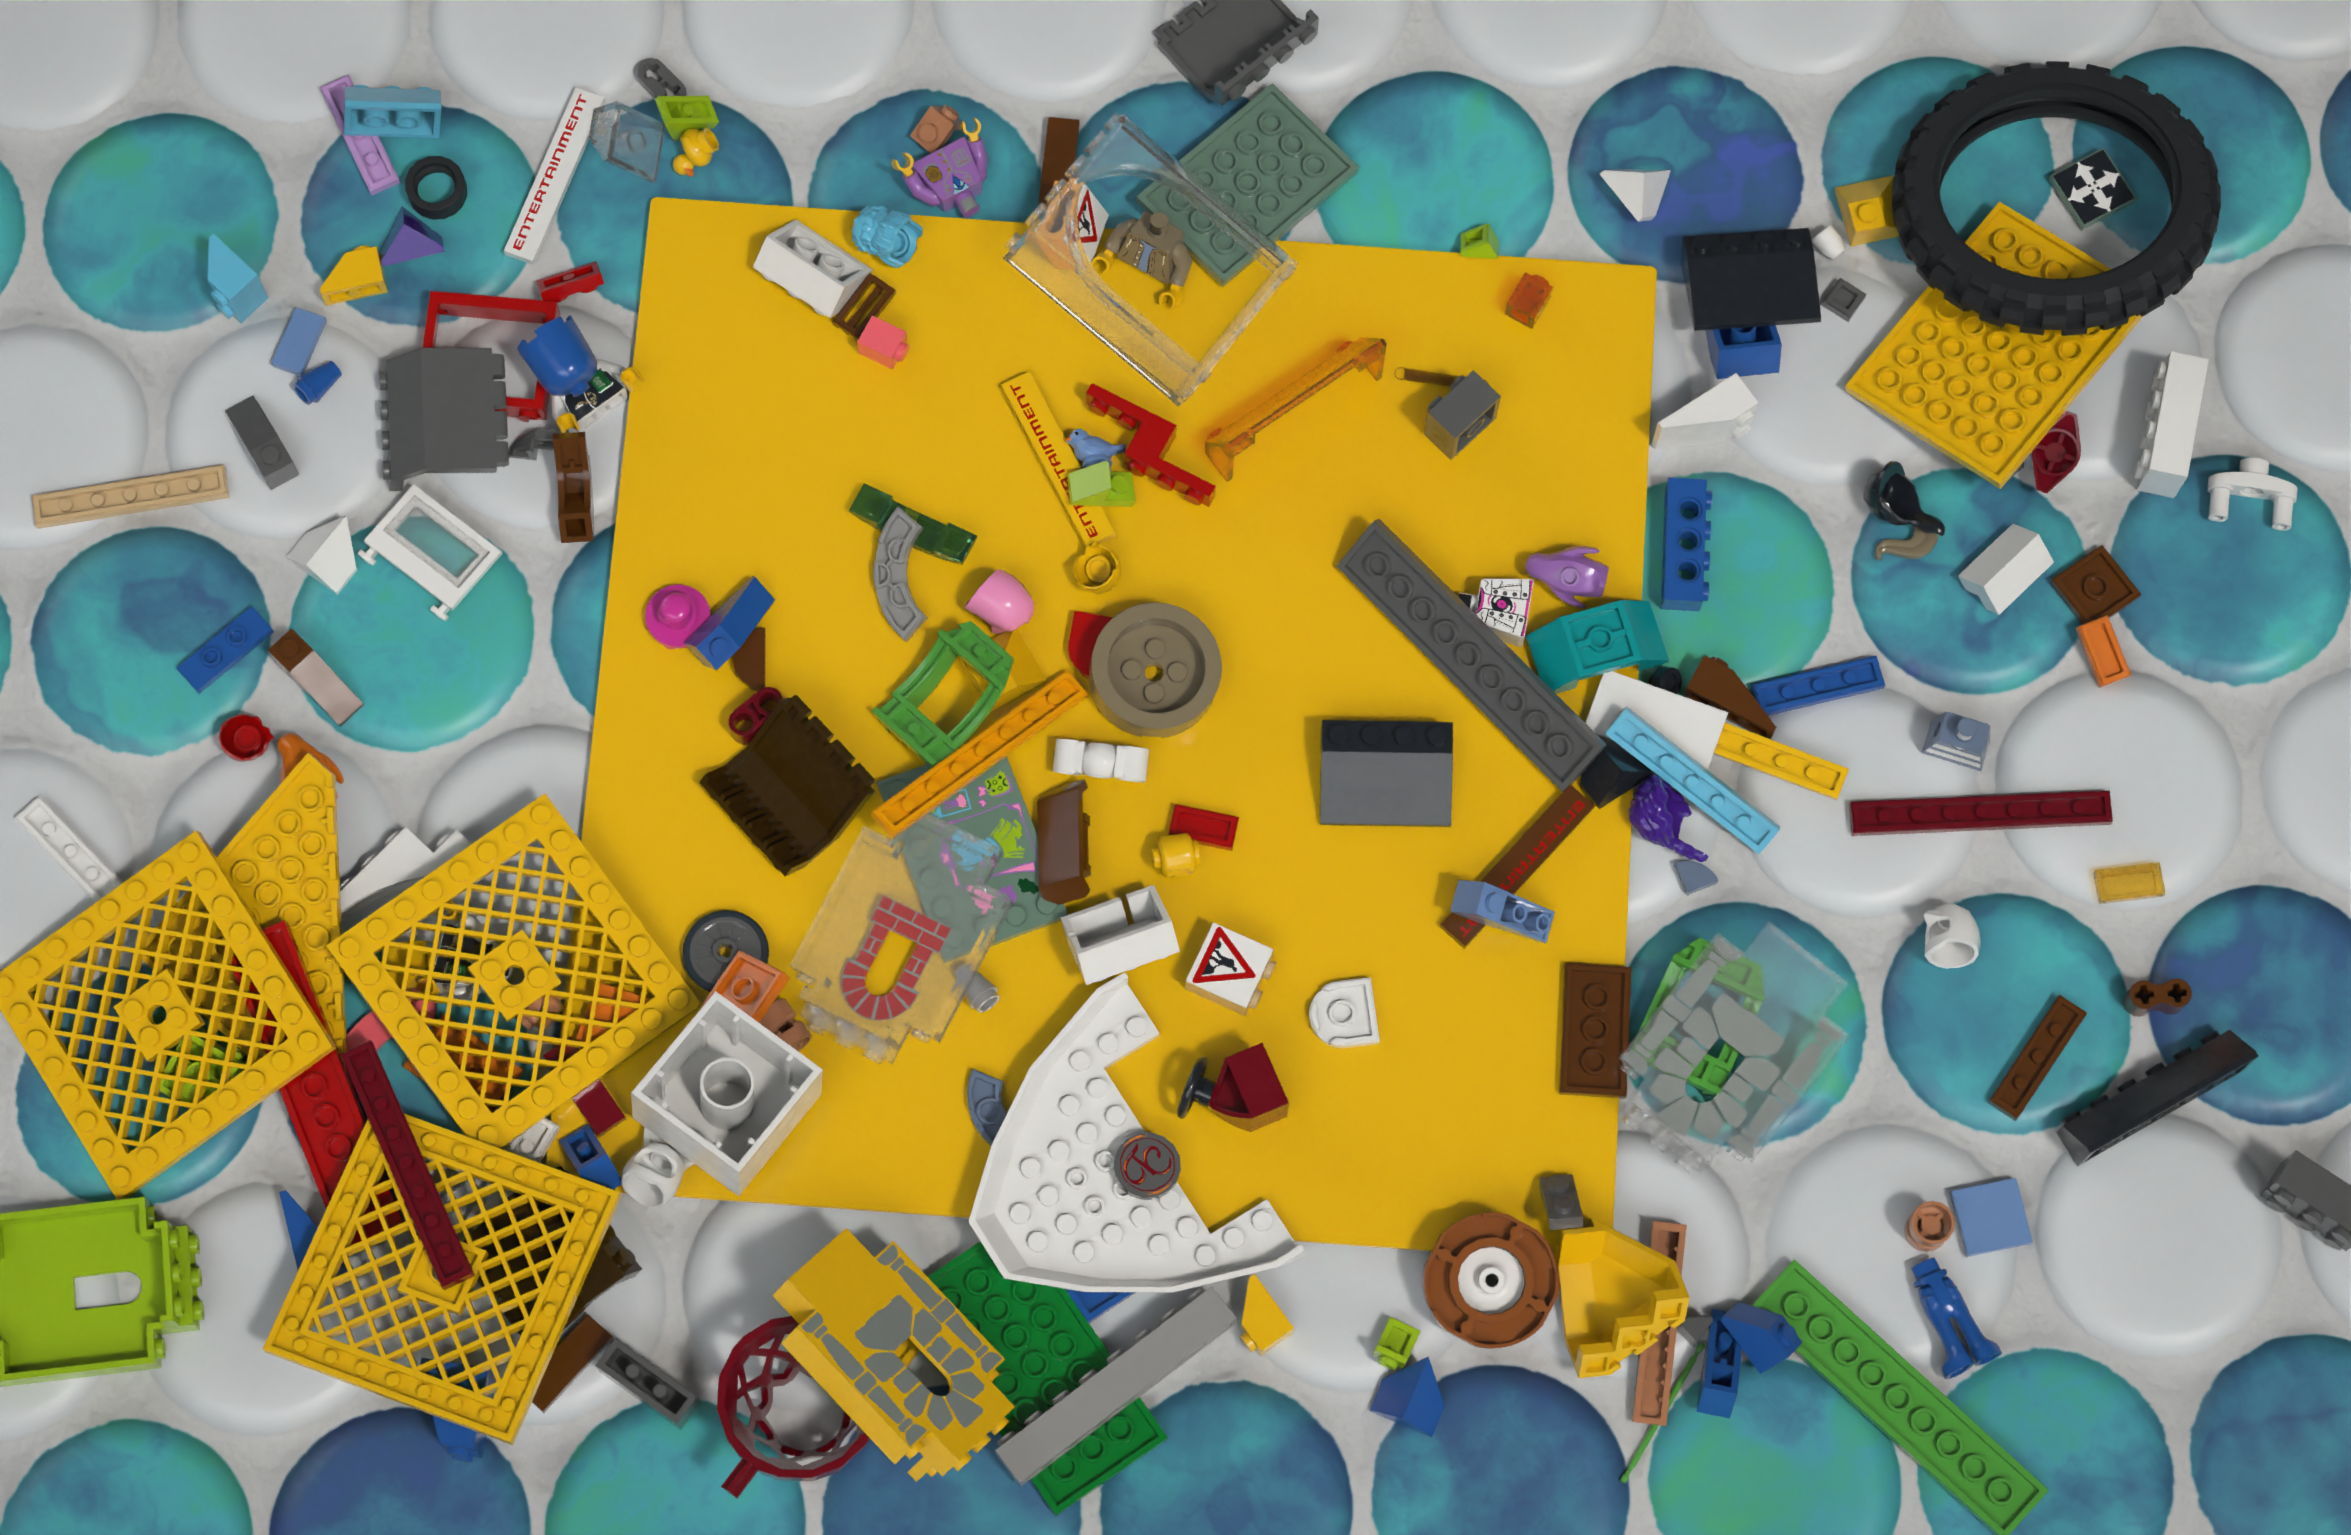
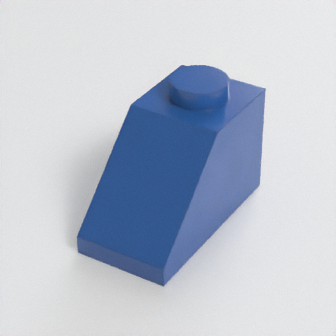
M588 1123L559 1140L581 1178L613 1190L622 1184L620 1175Z
M1741 1302L1734 1304L1720 1319L1760 1374L1787 1359L1802 1343L1795 1329L1789 1325L1783 1315Z

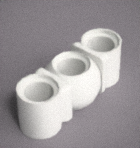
M1056 739L1052 772L1107 779L1114 777L1116 780L1146 782L1150 750L1134 746L1117 745L1116 747L1115 745L1091 742L1088 744L1085 741Z

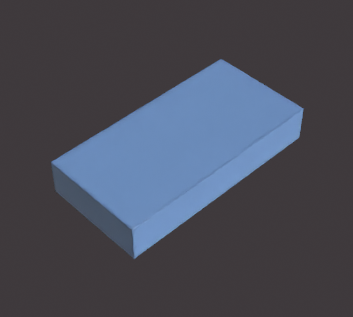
M296 307L273 357L272 366L298 376L303 375L326 325V318Z

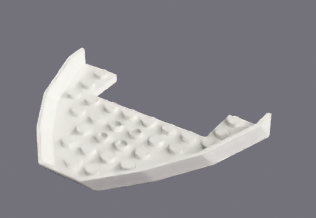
M1125 972L1097 988L1029 1068L991 1145L968 1221L1004 1279L1081 1292L1174 1293L1274 1269L1303 1258L1304 1247L1302 1244L1297 1246L1267 1199L1210 1234L1178 1182L1168 1194L1152 1198V1200H1141L1132 1197L1118 1184L1114 1172V1160L1118 1148L1126 1139L1138 1133H1145L1105 1069L1159 1037L1157 1028L1129 987L1128 976Z

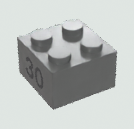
M1474 370L1467 377L1464 375L1458 377L1450 386L1451 391L1444 398L1438 396L1427 408L1429 412L1425 419L1424 435L1450 460L1459 454L1497 417L1501 396Z

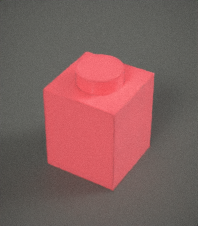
M871 316L857 341L859 354L892 370L897 361L902 362L909 350L906 331L875 316Z

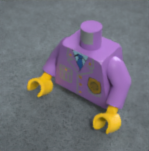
M975 117L973 119L976 126L973 131L968 132L966 130L964 121L960 124L962 132L969 136L967 141L965 137H962L914 162L909 153L901 152L906 160L904 167H900L896 159L891 161V165L895 170L903 172L902 178L914 198L932 207L938 206L943 212L958 206L964 218L971 217L980 210L974 197L982 193V183L987 178L988 157L982 137L978 136L981 130V123Z

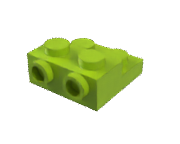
M201 1028L199 1032L207 1033L208 1030ZM193 1036L190 1055L202 1057L206 1038ZM183 1039L180 1041L175 1052H181ZM216 1040L213 1046L212 1059L224 1061L227 1048L225 1049L217 1044ZM237 1048L233 1062L246 1065L247 1062L243 1060L246 1054ZM171 1057L163 1074L176 1076L179 1057ZM189 1059L185 1078L198 1080L201 1061ZM210 1064L207 1082L220 1083L223 1065ZM232 1067L230 1080L244 1071V1069ZM162 1079L160 1092L171 1098L174 1081ZM184 1083L180 1101L193 1103L196 1089L195 1084ZM206 1087L203 1099L217 1089Z

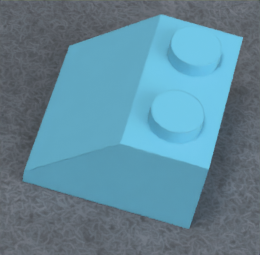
M213 233L209 237L208 282L213 290L210 295L218 303L216 307L225 317L230 319L233 316L240 323H243L268 299V296L258 274Z

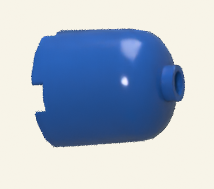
M571 315L566 318V322H564L562 317H558L534 330L537 337L529 343L526 340L520 342L517 347L519 354L548 394L553 396L572 394L573 397H577L590 388L588 383L597 372V361Z

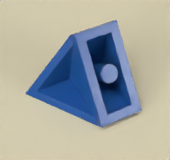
M1429 1356L1382 1379L1369 1411L1432 1438L1445 1405Z

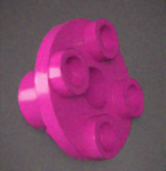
M671 585L659 590L650 599L645 613L646 624L650 634L667 649L686 648L687 646L684 642L711 617L710 608L705 597L696 589L686 585Z

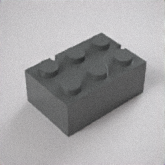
M2295 1150L2280 1163L2260 1196L2267 1200L2266 1204L2280 1213L2285 1211L2296 1218L2295 1223L2301 1228L2310 1232L2313 1230L2321 1232L2320 1235L2324 1237V1242L2336 1250L2343 1249L2347 1251L2351 1248V1185Z

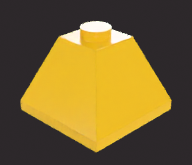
M1894 175L1835 187L1834 190L1850 247L1899 237L1897 227L1894 225L1892 212V184Z
M1017 629L1012 632L1005 631L992 638L993 641L1013 657L1014 662L1006 686L990 713L1047 682ZM958 657L979 695L982 696L989 683L964 660Z

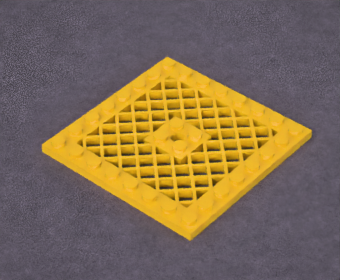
M545 793L326 945L328 951L462 1133L467 1137L500 1149L507 1146L701 1006V1002ZM538 841L542 848L531 847L530 845ZM521 852L518 868L503 865ZM526 853L544 856L542 871L523 869ZM549 857L561 874L546 872ZM493 872L491 887L476 884ZM498 872L517 875L515 890L496 888ZM522 876L540 878L538 894L519 891ZM545 879L564 882L561 898L543 895ZM568 883L581 901L566 899ZM466 891L464 906L449 904L450 901ZM471 891L490 894L487 909L469 907ZM495 895L513 897L511 913L492 910ZM518 898L537 901L534 917L516 914ZM541 902L560 905L558 920L539 918ZM564 906L583 908L581 924L562 921ZM439 910L436 925L421 923ZM444 910L462 913L460 929L441 926ZM588 910L601 927L585 925ZM467 914L486 916L483 932L465 930ZM491 917L509 920L507 936L488 933ZM514 921L533 924L530 939L523 929L512 936ZM537 925L556 927L554 943L535 940ZM561 928L579 931L577 947L558 944ZM411 929L409 944L393 942ZM417 929L435 932L433 948L414 945ZM584 932L603 935L600 951L582 948ZM440 933L459 936L456 951L438 949ZM464 936L482 939L480 955L461 952ZM607 936L621 954L605 951ZM487 940L503 942L485 955ZM384 948L381 963L375 954ZM389 948L408 951L405 967L387 964ZM537 948L552 950L550 966ZM557 951L576 954L573 970L555 967ZM413 952L431 955L429 971L410 968ZM580 955L599 957L597 973L578 971ZM436 956L455 958L452 974L434 972ZM604 958L622 961L620 977L601 974ZM460 959L475 961V963L468 967V971L473 978L457 975ZM627 963L640 980L625 978ZM513 967L521 969L525 976L524 980L517 985L510 984L505 979L506 971ZM388 972L404 974L401 989ZM556 974L572 977L570 993L554 990L562 983ZM409 975L427 978L425 994L406 991ZM432 978L451 981L448 997L430 995ZM577 978L595 980L593 996L574 994ZM600 981L619 984L616 1000L598 997ZM456 982L474 985L472 1001L453 998ZM623 985L642 988L640 1004L621 1001ZM479 986L493 1004L477 1002ZM648 990L653 999L644 1004L646 991ZM545 995L542 1012L526 1010ZM550 996L568 999L566 1016L547 1013ZM407 998L423 1000L421 1017ZM573 1000L592 1003L589 1019L571 1017ZM428 1002L447 1004L445 1020L426 1018ZM596 1004L615 1006L613 1023L594 1020ZM452 1005L471 1008L468 1024L449 1021ZM620 1007L637 1009L617 1024ZM475 1009L494 1011L492 1028L473 1025ZM499 1013L507 1023L518 1015L515 1031L496 1029ZM522 1016L541 1019L539 1035L520 1032ZM546 1020L565 1022L562 1039L543 1036ZM569 1023L588 1026L586 1042L567 1040ZM427 1025L443 1027L441 1043ZM593 1027L609 1029L590 1043ZM448 1028L467 1031L464 1047L446 1045ZM472 1032L490 1034L488 1051L469 1048ZM495 1035L514 1038L511 1054L493 1052ZM519 1039L537 1042L535 1058L516 1055ZM542 1043L561 1045L558 1062L540 1059ZM566 1046L581 1048L580 1051L563 1062ZM447 1052L463 1054L460 1070ZM468 1055L486 1057L484 1074L465 1071ZM491 1058L510 1061L507 1078L489 1075ZM515 1062L534 1065L531 1081L512 1078ZM538 1066L555 1068L536 1081ZM466 1078L483 1081L480 1097ZM487 1082L506 1084L504 1101L485 1098ZM511 1085L527 1087V1089L509 1101ZM486 1105L500 1108L491 1113Z
M196 830L0 971L1 1012L117 1200L130 1197L337 1048L204 836ZM189 880L193 887L185 886L182 884ZM179 890L192 892L188 910L176 908ZM168 895L166 906L156 904ZM200 899L210 914L197 912ZM153 909L165 911L161 929L149 927ZM175 913L187 915L183 933L171 931ZM142 914L140 925L129 923ZM196 917L209 919L205 937L193 935ZM217 926L227 941L214 939ZM126 929L139 930L135 948L123 946ZM148 932L160 934L157 952L144 950ZM115 933L113 944L102 943ZM170 936L182 938L178 956L166 954ZM191 940L204 942L200 960L188 958ZM213 944L225 946L222 964L210 962ZM100 948L112 949L108 967L96 965ZM122 951L134 953L130 971L118 969ZM89 952L87 964L75 962ZM234 953L243 968L231 966ZM143 955L155 957L152 975L140 973ZM165 959L177 961L175 974L171 969L166 968L163 971ZM187 963L199 965L195 983L183 981ZM73 967L85 968L82 987L70 985ZM208 967L221 969L217 987L205 985ZM95 970L107 972L103 990L92 989ZM62 971L60 983L49 981ZM230 971L242 973L239 991L226 989ZM117 974L129 976L125 994L113 992ZM138 978L150 980L136 990ZM251 980L260 995L248 993ZM47 986L59 988L55 1006L43 1004ZM182 986L194 988L192 1000H190ZM69 990L80 991L77 1010L65 1008ZM203 990L216 992L212 1010L200 1008ZM90 993L102 995L99 1013L87 1012ZM225 994L238 996L234 1014L222 1012ZM112 997L123 999L114 1006L119 1017L108 1015ZM247 998L260 1000L256 1018L243 1016ZM163 1006L166 1010V1018L161 1024L157 1025L153 1021V1012L157 1007ZM268 1007L277 1022L265 1020ZM43 1009L54 1011L52 1023ZM64 1013L75 1014L72 1033L60 1031ZM199 1013L211 1015L207 1033L196 1032V1030L205 1025ZM85 1016L97 1018L93 1037L82 1035ZM220 1017L233 1019L229 1037L217 1035ZM107 1020L119 1022L115 1041L103 1039ZM242 1021L255 1023L251 1041L239 1039ZM264 1025L277 1027L273 1045L261 1043ZM127 1030L136 1044L125 1043ZM60 1036L71 1038L68 1049L64 1045ZM193 1036L206 1038L202 1057L190 1055ZM80 1039L92 1041L89 1060L77 1058ZM183 1039L180 1053L169 1051ZM216 1040L228 1042L224 1061L212 1059L213 1046ZM102 1043L114 1045L110 1064L98 1062ZM237 1044L250 1046L246 1065L233 1062ZM124 1047L136 1050L132 1068L120 1066ZM259 1048L271 1050L257 1061ZM167 1055L179 1057L176 1076L163 1074ZM144 1057L149 1062L156 1060L154 1072L142 1070ZM189 1059L201 1061L198 1080L185 1078ZM76 1063L87 1064L85 1077ZM211 1063L223 1065L219 1084L207 1082ZM97 1067L109 1069L105 1087L93 1085ZM232 1067L244 1069V1071L230 1080ZM119 1071L131 1073L127 1091L115 1089ZM140 1075L153 1077L149 1095L137 1093ZM162 1079L174 1081L171 1099L158 1097ZM184 1083L196 1085L193 1103L180 1101ZM206 1087L217 1089L203 1099ZM93 1090L104 1092L102 1105ZM114 1094L126 1096L122 1114L110 1112ZM135 1098L148 1100L144 1118L132 1116ZM157 1102L170 1104L166 1122L154 1120ZM179 1106L191 1108L177 1118ZM109 1117L121 1119L119 1131H117ZM131 1121L143 1123L139 1142L127 1140ZM152 1125L164 1127L150 1137ZM126 1144L138 1147L130 1152Z
M405 1114L424 1159L431 1161L426 1163L429 1171L438 1168L442 1181L435 1185L438 1192L446 1189L451 1202L445 1204V1208L448 1213L453 1210L456 1213L459 1223L453 1226L456 1233L463 1231L467 1243L460 1242L475 1274L474 1277L443 1290L439 1280L434 1276V1268L419 1238L414 1222L370 1121L367 1119L263 1346V1350L281 1359L513 1445L622 1195L616 1190ZM444 1167L461 1173L448 1178ZM386 1168L389 1180L378 1184ZM474 1178L491 1184L478 1190ZM469 1180L473 1192L456 1199L452 1186ZM393 1188L398 1200L381 1207L377 1195ZM505 1189L521 1194V1196L509 1201ZM499 1191L504 1203L487 1210L482 1198ZM372 1199L376 1210L365 1214ZM477 1200L481 1213L464 1220L460 1207ZM535 1200L553 1207L540 1212ZM530 1202L535 1215L518 1222L513 1209ZM402 1209L406 1222L389 1228L385 1216ZM566 1211L574 1214L571 1223ZM508 1212L512 1225L495 1232L491 1218ZM560 1213L565 1226L548 1233L543 1220ZM380 1219L384 1231L367 1238L363 1225ZM485 1222L490 1234L473 1241L469 1228ZM538 1223L543 1236L526 1243L521 1230ZM358 1230L362 1241L351 1245ZM410 1230L415 1242L398 1249L393 1237ZM516 1233L521 1246L504 1253L499 1240ZM564 1236L560 1248L556 1253L552 1241ZM388 1239L392 1252L376 1259L371 1246ZM494 1242L498 1256L487 1260L489 1254L481 1248ZM547 1244L552 1257L535 1264L530 1251ZM365 1249L370 1262L353 1269L349 1256ZM413 1253L406 1269L402 1258ZM525 1254L530 1267L512 1274L508 1261ZM344 1261L348 1272L336 1277ZM396 1261L401 1273L384 1280L380 1267ZM502 1264L507 1277L490 1284L485 1271ZM551 1267L543 1284L538 1272ZM374 1270L378 1283L362 1290L357 1277ZM479 1275H481L485 1286L473 1291ZM533 1275L538 1288L521 1295L516 1282ZM351 1280L356 1293L339 1300L335 1287ZM399 1284L397 1291L405 1295V1297L392 1301L388 1288ZM511 1285L516 1298L499 1305L494 1292ZM330 1292L334 1303L322 1308L328 1293ZM382 1292L387 1304L370 1312L366 1298ZM489 1295L493 1308L476 1315L472 1301ZM537 1298L529 1316L525 1303ZM360 1301L364 1315L348 1321L343 1308ZM419 1301L437 1308L423 1313ZM413 1303L418 1316L401 1323L396 1310ZM467 1306L471 1318L454 1325L449 1312L462 1316ZM519 1306L524 1319L507 1326L502 1313ZM337 1311L342 1324L325 1331L321 1318ZM390 1313L395 1326L378 1333L374 1320ZM444 1314L448 1328L431 1334L427 1321ZM497 1316L502 1329L485 1336L480 1323ZM315 1323L319 1334L311 1331ZM368 1323L373 1336L356 1343L351 1330ZM421 1324L426 1337L409 1345L404 1331ZM475 1326L479 1339L462 1346L458 1333ZM523 1330L515 1346L511 1334ZM346 1333L350 1345L332 1338ZM399 1334L403 1348L387 1354L382 1341ZM452 1336L457 1349L440 1356L435 1343ZM505 1337L510 1351L494 1358L489 1344ZM376 1344L381 1357L363 1349ZM430 1346L435 1359L418 1366L413 1352ZM483 1347L488 1361L471 1368L466 1354ZM407 1356L412 1368L393 1361ZM461 1357L465 1371L448 1377L444 1364ZM509 1361L505 1373L501 1377L497 1366ZM438 1367L443 1380L425 1374V1372ZM492 1369L497 1382L480 1389L475 1376ZM469 1379L474 1392L455 1384ZM496 1392L493 1399L487 1397L488 1395Z

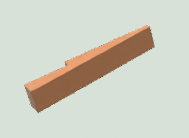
M1652 1221L1649 1248L1673 1259L1682 1275L1687 1225ZM1669 1326L1656 1335L1658 1341L1638 1355L1632 1422L1660 1426L1667 1425L1677 1327L1674 1329Z

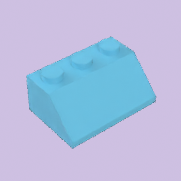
M355 85L353 87H345L344 135L440 138V90H433L428 87L401 89L397 86L369 88L365 85Z

